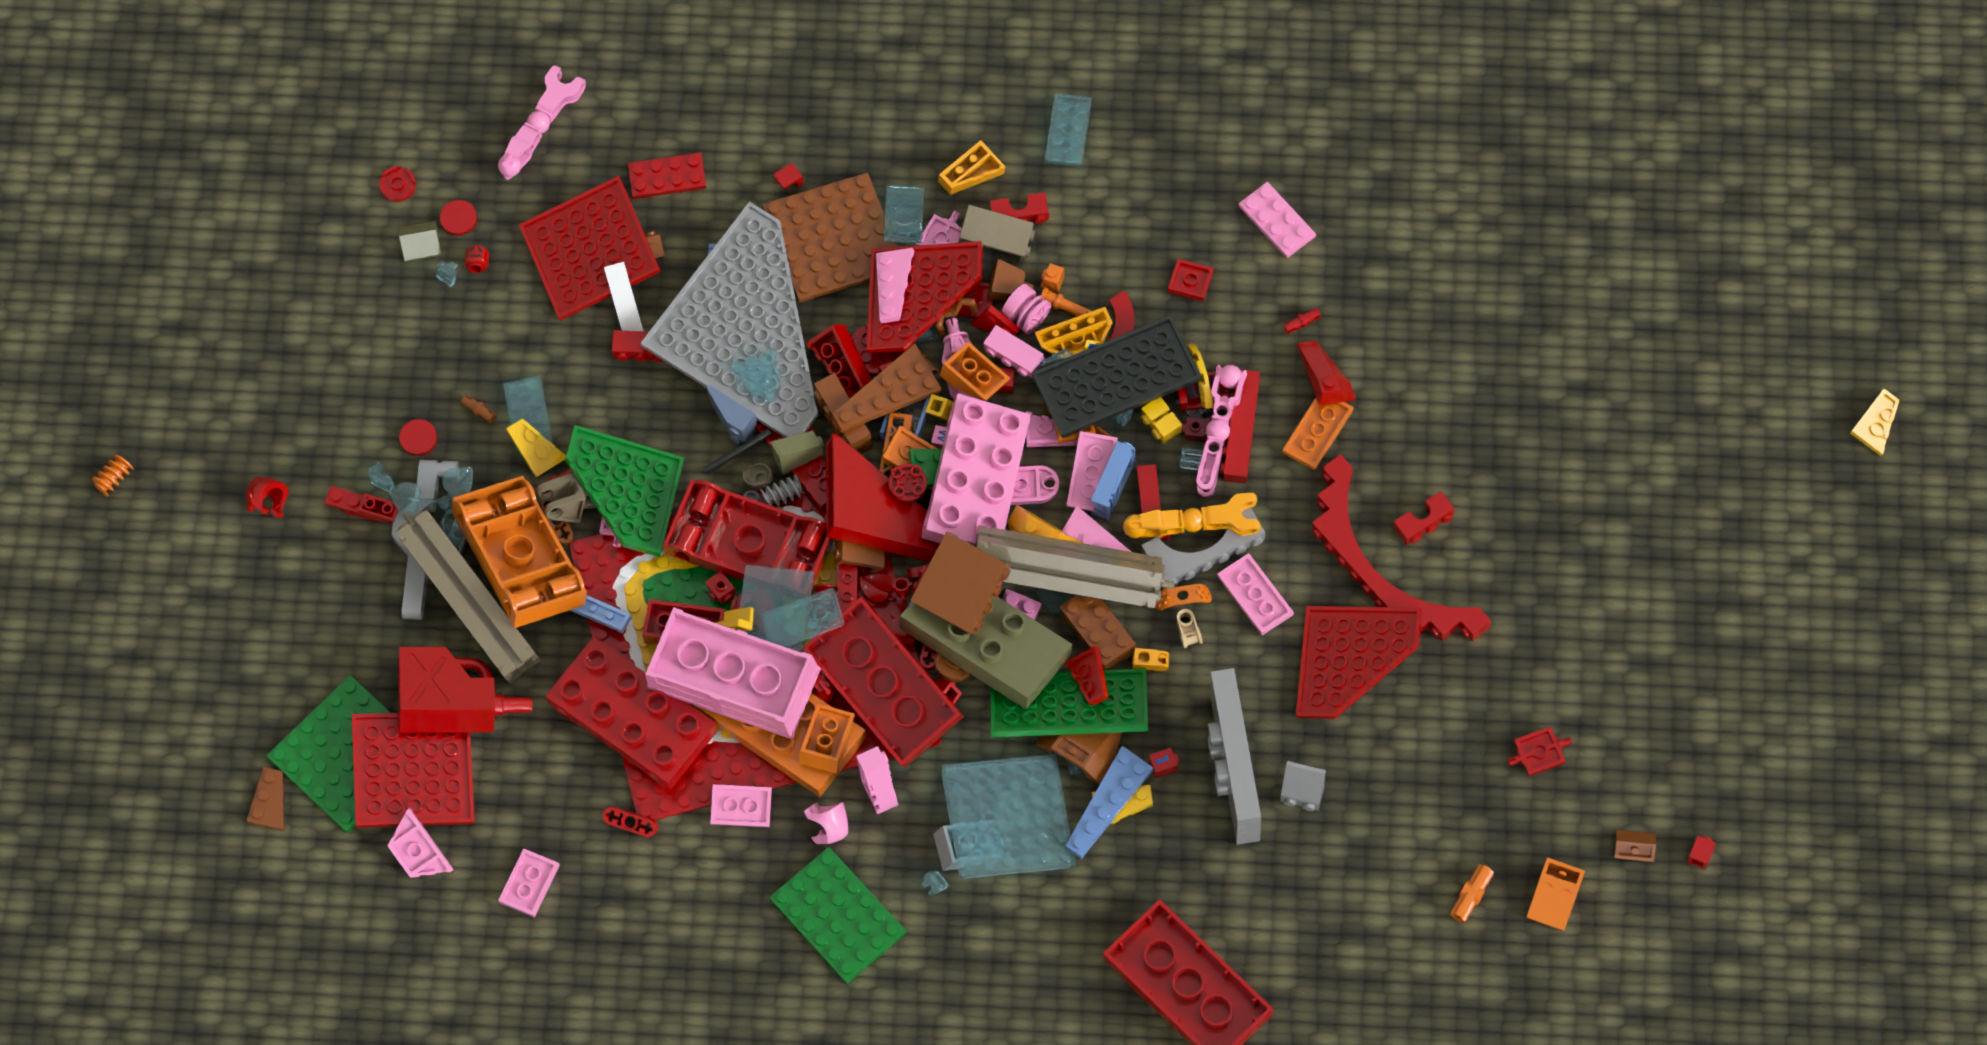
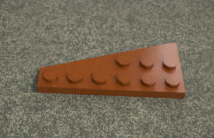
M913 344L832 414V419L841 433L931 397V394L936 395L941 392V387L916 344Z

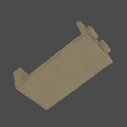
M968 205L958 243L982 241L985 247L1020 256L1019 263H1022L1024 257L1028 258L1031 247L1028 246V243L1033 241L1035 230H1032L1034 223Z

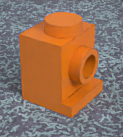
M1050 263L1049 267L1043 271L1041 278L1043 281L1040 287H1047L1050 291L1058 293L1065 277L1064 268Z

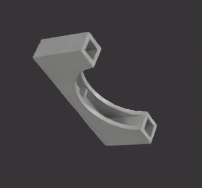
M1251 508L1245 509L1242 512V515L1247 519H1257ZM1261 526L1260 532L1256 534L1240 536L1231 529H1227L1224 536L1215 545L1203 551L1193 553L1173 550L1166 546L1159 537H1156L1142 544L1141 552L1151 557H1162V565H1165V580L1174 581L1175 587L1178 585V582L1184 579L1189 580L1200 571H1208L1212 568V565L1218 562H1226L1234 554H1242L1246 551V548L1252 545H1260L1265 539V531Z

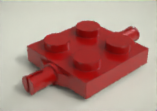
M1551 726L1514 739L1517 755L1507 758L1509 766L1521 762L1525 767L1528 777L1565 764L1566 761L1562 754V747L1572 744L1570 736L1558 740Z

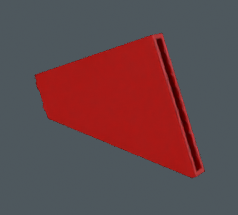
M833 434L826 443L827 537L931 562L940 543L921 538L927 510L916 501L902 502L897 500L889 490V478L841 437Z

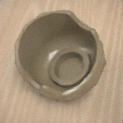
M762 463L749 465L748 470L742 473L744 483L754 491L764 490L773 480L772 470Z

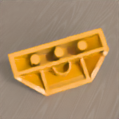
M1106 307L1036 331L1035 335L1041 349L1065 359L1082 352L1086 339L1105 342L1112 325V320Z
M1016 505L1007 521L1009 531L1082 543Z

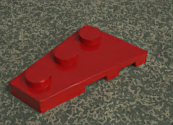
M1093 646L1065 662L1089 704L1094 706L1109 698L1100 649Z

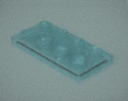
M1055 93L1045 163L1082 167L1092 97Z
M536 376L503 383L510 424L512 425L524 419L553 444L541 377ZM515 445L516 454H521Z
M833 588L760 614L768 642L783 647L845 625Z

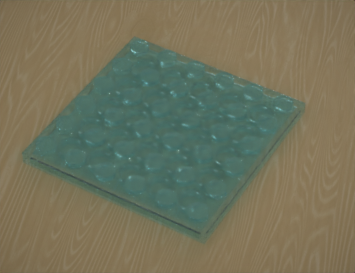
M1056 754L941 766L960 879L1074 868L1076 866L1074 853L1066 848L1071 833Z

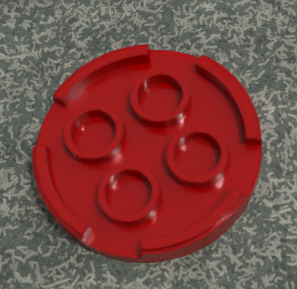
M866 323L853 333L851 338L869 374L877 376L879 366L896 360L905 351L868 353L866 350L868 323Z

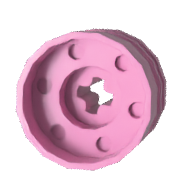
M1022 284L1008 298L1002 309V314L1013 323L1017 321V327H1020L1028 335L1034 332L1045 320L1051 309V303L1044 300L1041 295L1036 297V292L1027 284Z

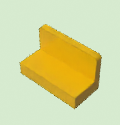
M746 607L725 611L724 620L715 623L734 630L750 631L753 625L754 608Z

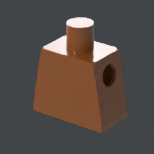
M998 259L993 266L987 298L1007 301L1011 294L1022 284H1027L1032 289L1033 284L1024 282L1025 271Z

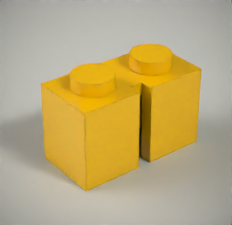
M1158 398L1141 408L1142 416L1140 417L1146 426L1149 425L1152 428L1153 436L1157 440L1160 439L1164 444L1182 432V424L1173 412L1168 413L1170 408L1164 400Z

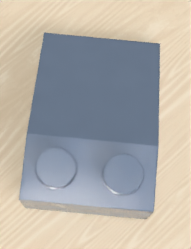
M708 385L707 391L710 403L728 432L730 439L736 444H744L750 440L756 433V426L758 425L755 413Z

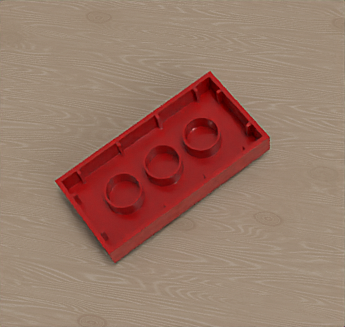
M860 597L803 647L806 653L813 656L821 671L898 763L905 768L964 717L863 597Z
M1160 899L1103 952V960L1190 1045H1243L1273 1016V1008Z

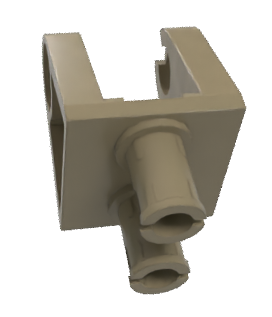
M574 473L544 482L537 488V494L541 500L552 501L546 505L547 508L545 510V514L550 520L580 523L583 509L596 508L590 497H585L588 494ZM547 490H551V491L548 492V493H545V494L542 493V492H545V491H547Z

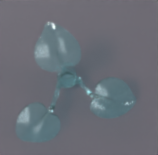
M472 467L452 468L446 471L442 484L444 489L449 492L448 495L442 496L440 499H420V488L410 482L396 485L391 490L390 496L395 507L401 513L409 511L411 514L418 509V502L439 503L440 508L446 511L441 519L442 523H438V525L458 550L462 539V530L455 520H445L452 513L453 497L470 492L473 470Z

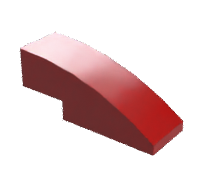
M1156 464L1137 466L1141 514L1154 510L1161 511Z

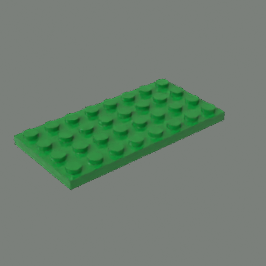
M1146 668L1104 670L1109 698L1094 706L1086 700L1079 688L1078 682L1071 675V671L1057 672L1027 709H1024L991 687V737L1148 731Z

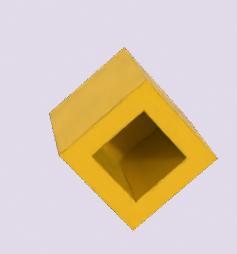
M931 394L925 412L936 418L948 421L953 402Z

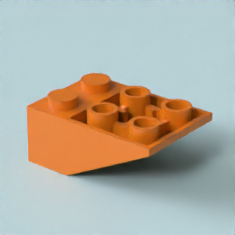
M1547 857L1526 918L1564 931L1585 870Z

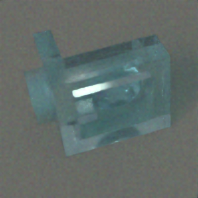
M377 461L375 466L373 465L369 470L368 477L370 482L391 493L394 489L392 478L382 473L384 470L382 463Z

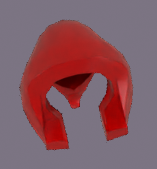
M267 476L253 478L246 490L247 510L252 513L256 507L267 515L269 510L263 506V499L271 497L274 501L271 507V514L276 518H282L284 515L282 509L289 495L287 485Z

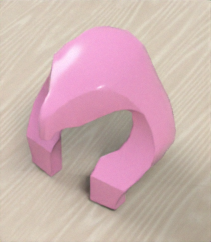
M843 802L833 806H819L818 803H815L804 811L809 820L821 824L825 831L820 830L817 836H812V840L816 844H832L847 836L848 820Z

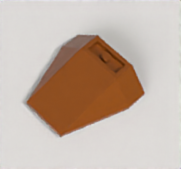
M1123 732L1042 735L1037 741L1036 746L1051 755L1054 752L1084 770L1085 777L1100 785L1116 757Z

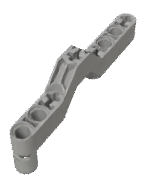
M420 460L415 500L399 512L393 522V539L408 556L402 605L403 619L423 620L428 575L397 536L396 532L403 523L407 522L402 516L406 511H409L413 517L418 512H424L426 509L429 513H435L439 478H458V461H442V463H438L437 460Z

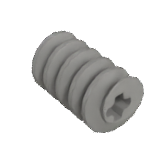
M796 474L793 475L794 481L787 477L786 484L783 480H780L779 487L776 483H773L772 490L769 486L765 487V493L760 489L765 503L771 506L775 503L780 507V500L787 504L788 497L792 501H794L795 494L801 498L803 490Z

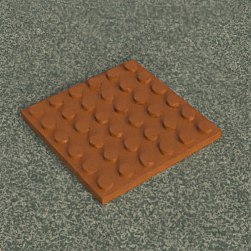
M868 173L762 204L764 211L781 222L792 285L799 303L869 282L871 249L897 247Z

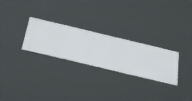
M624 262L604 267L622 331H643Z

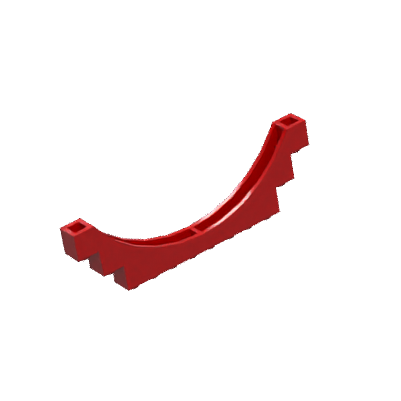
M1341 454L1325 465L1322 471V478L1330 486L1317 495V506L1325 513L1312 522L1311 532L1316 539L1322 540L1325 549L1330 554L1333 553L1337 557L1336 560L1339 565L1347 568L1350 577L1362 585L1361 588L1364 593L1373 597L1375 605L1377 607L1421 608L1420 634L1430 627L1431 634L1435 638L1439 637L1441 641L1458 628H1461L1462 635L1465 638L1469 637L1472 642L1487 631L1491 626V620L1479 607H1447L1422 601L1409 596L1391 585L1371 566L1361 552L1352 533L1348 515V491L1353 467Z

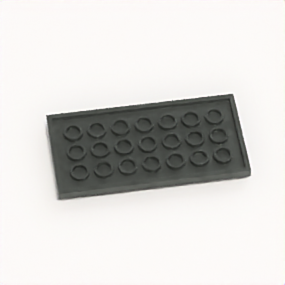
M1171 315L1032 372V377L1062 438L1202 380V376Z

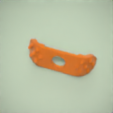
M1202 584L1161 590L1160 602L1156 601L1155 608L1162 611L1172 606L1192 603L1207 604L1212 600L1211 593ZM1180 591H1186L1189 596L1185 600H1180L1177 594Z

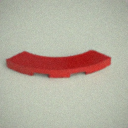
M1125 290L1109 300L1116 319L1115 328L1109 340L1134 330V310Z

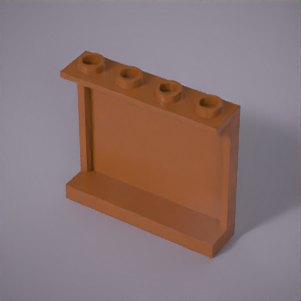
M946 532L910 601L968 633L976 634L983 626L984 622L982 620L985 614L988 615L993 605L991 603L994 597L1000 594L1002 589L1000 586L1003 580L1008 578L1011 572L1009 569L1011 565L958 538L955 534Z

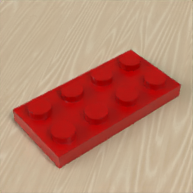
M701 152L628 163L633 199L707 189Z

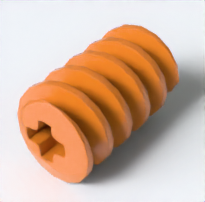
M116 454L113 456L114 461H108L110 467L104 465V472L99 471L97 473L99 478L95 476L92 478L94 486L107 497L109 495L106 490L114 491L112 484L119 486L117 479L124 480L122 473L129 475L128 467L134 470L128 461Z

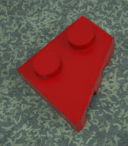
M992 305L971 322L973 327L991 333L996 325L1013 336L1020 329V327H1017L1015 323Z

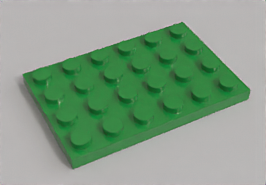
M830 847L825 849L769 897L772 903L846 984L852 981L907 933Z

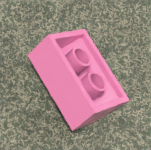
M997 325L983 343L985 352L988 355L1000 358L1004 365L1008 367L1013 366L1024 377L1029 376L1033 378L1032 372L1046 367L1043 353Z

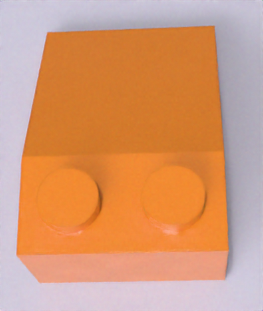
M969 342L943 363L940 376L952 387L982 401H987L1010 380L1009 376Z
M817 703L800 750L799 763L837 774L855 714Z

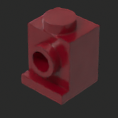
M1187 417V422L1182 424V433H1185V440L1206 443V427L1210 422V418Z

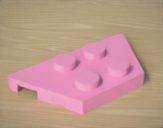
M410 808L407 809L388 847L409 877L453 871V867Z

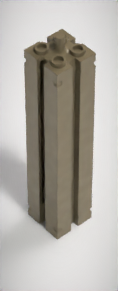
M427 509L424 512H418L414 517L409 511L403 513L402 516L407 522L398 528L397 536L505 679L512 683L525 670L532 668L540 662L541 659L519 630L513 627L507 614Z
M981 525L978 527L975 547L1011 565L1009 568L1011 572L1003 582L1139 606L1146 605L1150 608H1155L1156 601L1160 602L1161 587L1174 588V581L1165 580V565H1162V557H1151L1146 554L992 527L987 528Z

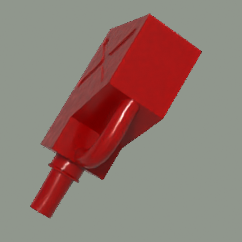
M399 647V733L494 732L495 716L503 717L504 713H532V697H504V694H495L494 678L491 669L479 659L454 658L446 647ZM464 669L477 671L481 678H470Z

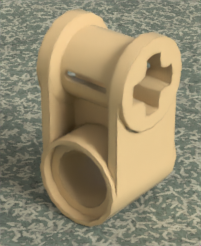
M1189 609L1180 610L1177 614V627L1183 648L1185 649L1188 645L1195 643L1202 644V636L1193 612ZM1182 617H1188L1190 619V622L1183 623L1180 619Z

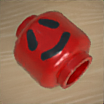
M481 245L469 247L465 254V267L472 273L485 271L488 268L489 251Z

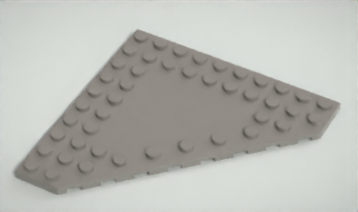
M749 201L640 344L641 347L707 388L710 385L755 413L757 421L787 438L805 433L817 418L818 412L781 222Z

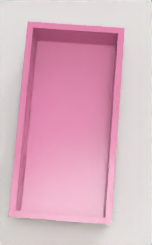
M673 607L645 675L648 683L647 689L662 691L669 697L793 739L821 668L817 665L813 656L808 653L794 651L748 635L747 632L734 630L684 613L683 610Z

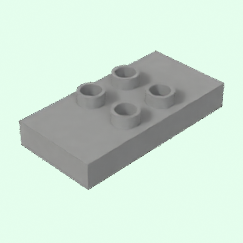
M1231 668L1212 671L1210 699L1215 723H1208V745L1211 760L1221 758V760L1214 761L1217 795H1228L1236 844L1260 841L1261 812L1235 670Z

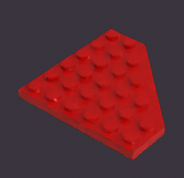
M982 241L872 248L867 352L905 351L981 280ZM913 248L914 256L911 260V270L908 274V284L904 293L900 321L881 323L879 317L876 253Z
M1306 606L1296 717L1336 719L1419 648L1422 609L1404 607Z

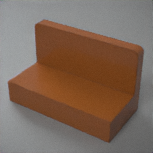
M1616 830L1614 858L1654 862L1656 834Z

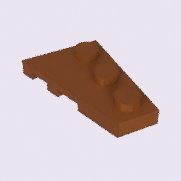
M263 767L248 814V824L285 832L284 774L282 771Z

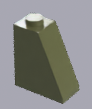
M813 431L770 442L774 461L783 475L823 455L822 447L824 443L821 437H816Z

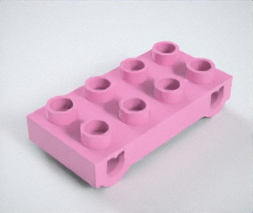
M957 394L948 417L946 434L921 538L941 543L945 533L950 532L975 546L979 525L1005 530L1031 414Z

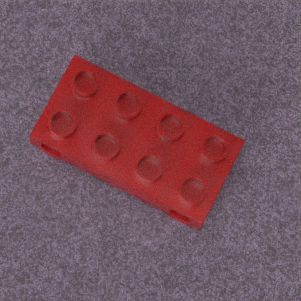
M691 479L665 539L663 549L666 555L715 572L722 571L724 575L808 603L834 540L827 537V523L819 519L803 517L738 495L708 481Z
M593 637L545 697L548 704L562 716L575 722L644 771L655 782L671 790L717 733L718 727L716 722L687 702L669 697L662 691L647 689L648 683L645 672Z

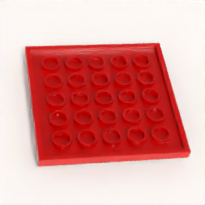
M619 176L519 224L560 321L612 296L604 270L606 266L624 262L631 286L661 272Z
M399 713L352 714L356 828L399 826L409 808L423 826L474 824L470 732L399 733Z

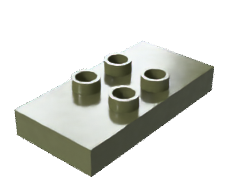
M998 596L994 597L991 603L993 605L988 615L985 614L982 620L984 622L983 626L976 634L968 633L914 602L900 615L899 628L937 653L939 652L943 657L949 659L1024 709L1030 706L1071 655L1072 644Z

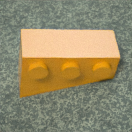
M980 140L940 173L938 182L952 195L1003 175L1006 167Z

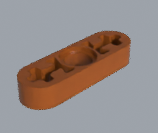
M541 500V507L545 514L546 505L549 501ZM547 518L562 546H569L574 541V535L569 523L562 521L559 525H555L552 523V520ZM561 529H564L565 534L568 535L567 540L562 538Z

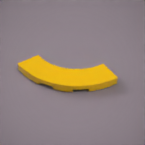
M1194 343L1187 344V348L1202 376V380L1197 382L1201 404L1206 409L1213 408L1209 379L1202 356Z

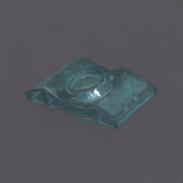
M887 186L884 242L922 243L924 187Z

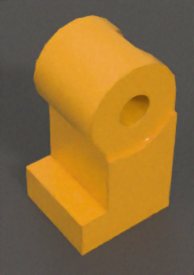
M1135 648L1132 657V669L1146 668V670L1166 671L1169 669V653L1155 649Z

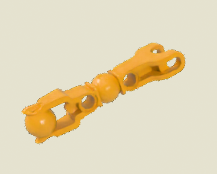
M1240 493L1234 495L1227 504L1201 507V511L1197 508H1189L1184 512L1182 510H1154L1139 515L1133 514L1125 519L1123 529L1126 535L1135 539L1140 537L1161 538L1166 535L1184 533V529L1188 532H1196L1202 527L1203 531L1231 529L1237 535L1245 536L1260 532L1261 524L1257 519H1247L1242 515L1245 509L1256 505L1257 496L1254 493Z

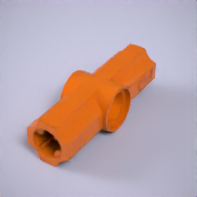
M1479 864L1470 881H1467L1462 888L1459 899L1450 913L1455 920L1465 923L1473 908L1481 901L1485 888L1494 875V872L1486 865Z

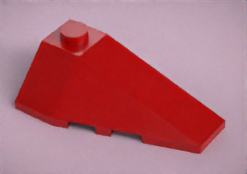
M1316 340L1297 343L1319 406L1356 399L1351 383Z

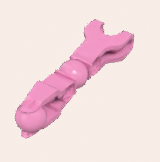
M556 65L551 67L545 76L546 91L535 107V112L528 116L527 122L511 138L505 154L499 159L498 169L505 179L509 180L516 176L531 159L534 149L542 138V133L548 130L550 123L556 118L563 106L574 103L580 98L586 87L585 79L576 77L571 83H561V68Z
M1218 365L1216 367V375L1211 391L1212 400L1215 402L1214 415H1212V421L1206 427L1207 442L1196 479L1197 492L1204 498L1211 497L1215 492L1223 452L1222 446H1224V440L1230 434L1229 419L1234 406L1240 404L1243 385L1247 376L1246 370L1241 372L1235 365H1226L1223 368ZM1221 383L1226 388L1237 387L1235 396L1230 398L1227 396L1220 397L1217 394L1219 384ZM1220 409H1224L1227 411V414L1220 416L1217 412ZM1216 445L1219 447V450L1212 452L1209 450V447Z

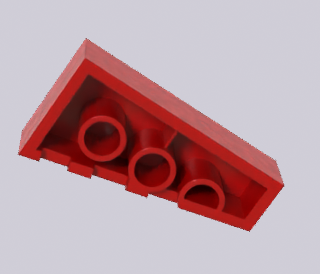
M845 324L832 325L805 343L816 353L815 356L818 360L824 363L830 375L835 373L849 398H852L872 380Z

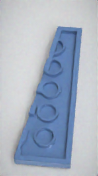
M1122 746L1069 838L1066 848L1082 859L1153 772V767Z

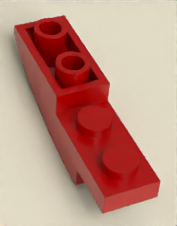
M334 486L330 487L324 501L326 506L343 510L345 514L381 522H394L401 507V504L366 493L364 495Z

